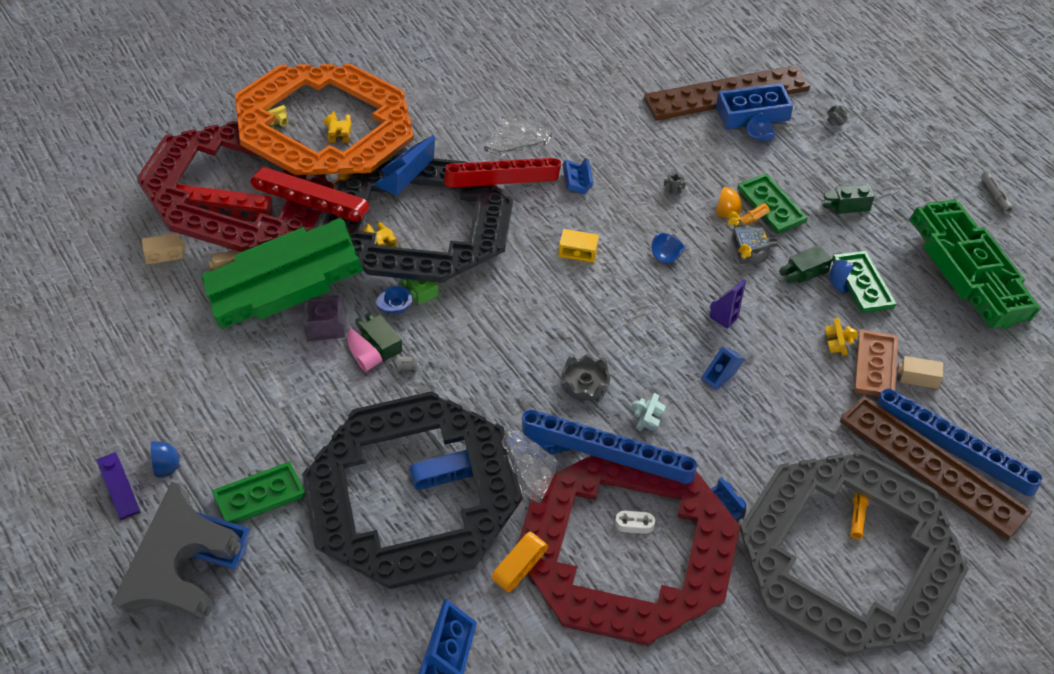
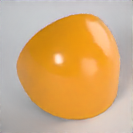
M723 187L716 215L728 218L727 216L732 211L739 215L742 212L740 196L732 188Z

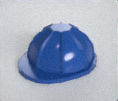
M393 286L384 290L377 297L376 304L384 312H391L392 314L403 313L412 303V295L406 288Z

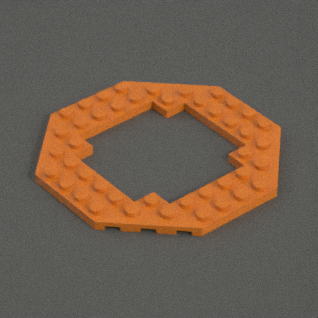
M297 64V67L279 65L235 94L240 145L294 175L371 173L414 139L404 91L352 64H344L342 67H334V64H320V67H311L310 64ZM330 83L376 107L378 110L373 113L372 119L381 123V125L344 152L328 145L317 153L269 127L268 125L275 121V115L266 110L305 84L319 91Z

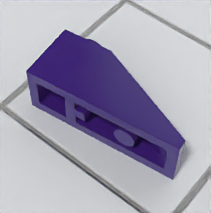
M742 279L717 300H713L710 305L709 317L727 329L739 318L746 280Z
M114 452L96 459L100 474L120 520L141 513L117 453Z

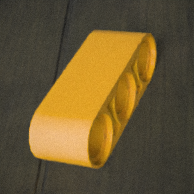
M528 532L494 570L491 579L507 593L511 592L544 555L548 545L533 532Z

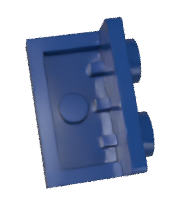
M585 158L581 164L569 160L563 162L566 189L586 194L594 183L589 159Z
M722 477L719 478L717 485L711 488V490L737 522L745 517L746 502L742 497L737 496L729 482H726Z

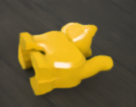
M333 111L332 114L323 119V124L328 127L327 138L329 143H335L338 136L343 137V143L350 142L352 123L349 114L345 116L344 120L338 121L336 113Z
M379 222L377 225L378 232H374L369 223H366V227L362 229V232L377 233L376 245L397 247L398 245L392 230L384 226L382 222Z

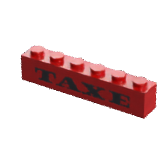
M177 184L175 187L190 192V198L186 204L239 220L256 222L260 213L271 216L273 212L271 196Z

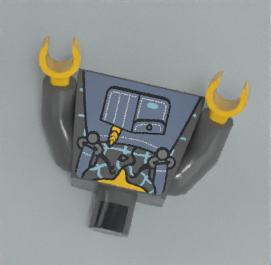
M734 211L727 216L729 219L728 224L730 226L734 225L732 242L740 264L749 262L757 264L768 257L770 247L777 246L776 236L767 237L764 228L746 225L739 220L740 216Z

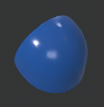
M764 112L757 113L748 121L747 132L754 139L765 142L776 138L774 130Z
M661 232L654 237L651 248L654 257L658 261L671 263L682 255L685 245L676 237Z
M845 260L835 261L829 275L832 286L844 294L849 291L845 282L853 270V264Z
M151 441V460L155 477L161 478L171 475L176 471L180 462L176 448L166 442Z

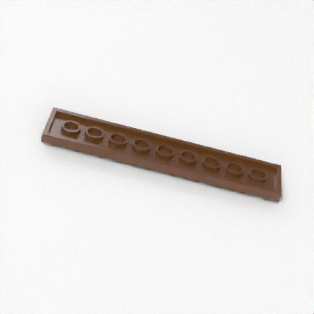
M792 65L644 94V100L655 121L717 109L716 103L718 92L782 83L789 95L809 91L810 84L798 65Z
M865 395L840 419L841 424L1007 541L1030 517L1032 511Z

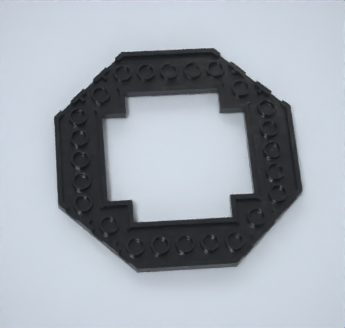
M400 155L392 157L391 161L384 162L371 173H355L346 181H337L334 189L363 198L367 202H369L371 191L389 193L376 187L374 183L385 176L381 169ZM434 158L409 184L448 187L443 182L446 165L468 162ZM496 185L454 187L461 189L460 200L477 202L469 242L450 240L448 252L376 245L377 233L361 231L365 215L359 222H354L327 213L323 225L339 218L344 220L356 254L367 275L443 283L505 252L513 199L502 194V190Z
M432 391L353 409L348 415L349 418L346 422L340 425L331 436L332 439L327 446H323L316 455L312 465L302 473L316 549L388 589L475 569L523 500L504 427L487 421L485 417L473 411L469 412L463 409L461 405L449 399L446 401ZM439 428L441 429L444 445L465 441L481 505L460 510L464 524L463 529L381 548L378 530L361 534L356 533L344 468L364 464L361 451L362 446Z

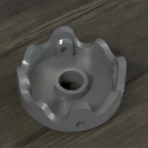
M586 354L584 357L576 359L574 355H571L562 369L561 382L564 390L570 396L580 400H593L606 393L609 388L611 374L608 371L605 358L595 359L590 354ZM586 377L589 378L590 381L584 382L581 380V378Z

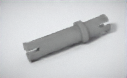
M990 171L982 173L981 179L994 196L996 204L1000 205L1005 214L1012 213L1015 207L1009 201L1008 194L1001 189Z

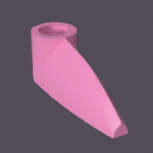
M350 328L347 334L349 348L360 368L367 372L380 364L382 358L379 352L367 340Z

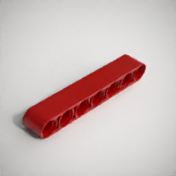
M557 158L452 163L445 167L443 182L446 186L454 188L556 181L559 178L562 163Z
M266 167L260 168L250 179L252 187L256 190L354 222H359L370 208L368 202L363 198Z

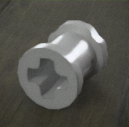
M417 354L402 357L397 355V372L401 370L417 372Z

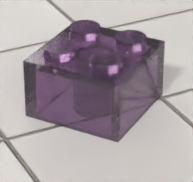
M342 295L316 297L304 301L303 327L307 342L345 337L346 309Z

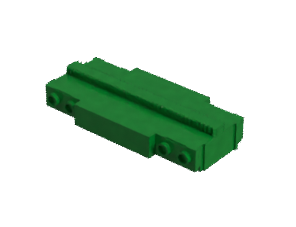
M956 199L929 202L924 207H917L909 221L925 241L923 248L962 300H969L989 328L1002 326L1001 328L1006 329L1010 328L1014 323L1024 322L1025 320L1032 321L1041 310V307L1023 285L1024 277L985 227L979 228L960 202Z
M339 218L307 232L302 227L234 255L236 261L201 275L212 307V315L218 326L224 329L255 315L261 320L331 291L328 285L364 270L351 242L344 220Z

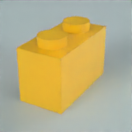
M563 229L558 257L594 263L599 235Z

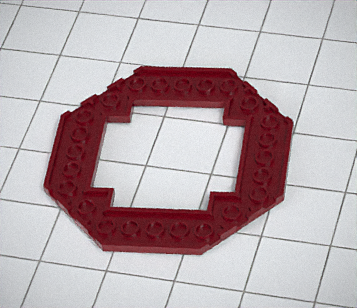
M235 121L227 122V125L220 127L218 124L207 126L201 131H196L195 129L183 131L181 135L172 136V134L165 135L137 177L138 184L169 231L239 252L246 251L302 227L305 228L306 232L316 227L323 211L287 200L278 218L260 213L255 224L186 204L190 198V192L175 187L198 151L215 156L220 147L223 146L265 159L240 145L238 122ZM285 169L283 170L285 174L334 189L333 183L326 179V174L294 175Z
M590 455L535 484L519 541L531 531L548 545L544 555L527 575L542 594L546 604L553 610L562 627L648 646L659 637L674 632L686 622L693 621L706 614L711 608L725 603L740 525L697 471L694 481L686 484ZM602 483L681 500L677 517L697 521L683 589L661 585L658 602L653 603L573 585L577 566L560 563L558 558L575 497L579 496L596 500L600 484Z

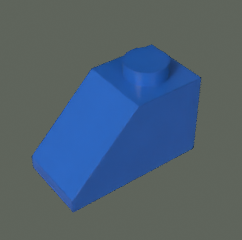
M722 346L701 379L717 390L735 375L745 358L733 349Z

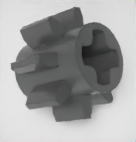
M834 105L827 112L829 116L827 121L831 125L841 126L848 119L845 115L848 111L841 105Z
M672 173L668 174V179H664L663 186H666L665 191L672 195L681 194L682 189H685L686 182H684V177L680 174Z

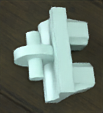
M656 393L647 402L641 398L640 401L637 400L632 403L631 409L635 412L634 416H640L635 429L641 431L645 427L654 431L658 427L660 420L653 417L652 414L660 417L666 406L658 401L659 395Z

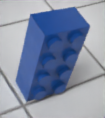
M779 83L718 92L716 108L725 128L733 129L747 127L748 121L759 112H764L770 123L790 121L793 104L783 84Z

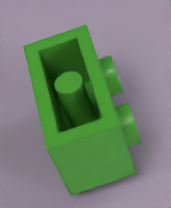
M399 278L402 287H406L410 291L412 300L415 299L418 304L438 297V284L436 282Z

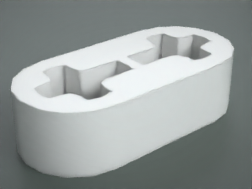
M621 511L616 515L615 527L621 532L648 534L654 530L655 526L654 516L647 512ZM622 519H626L627 524H623Z

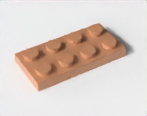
M860 329L854 393L880 397L884 389L895 391L898 335Z

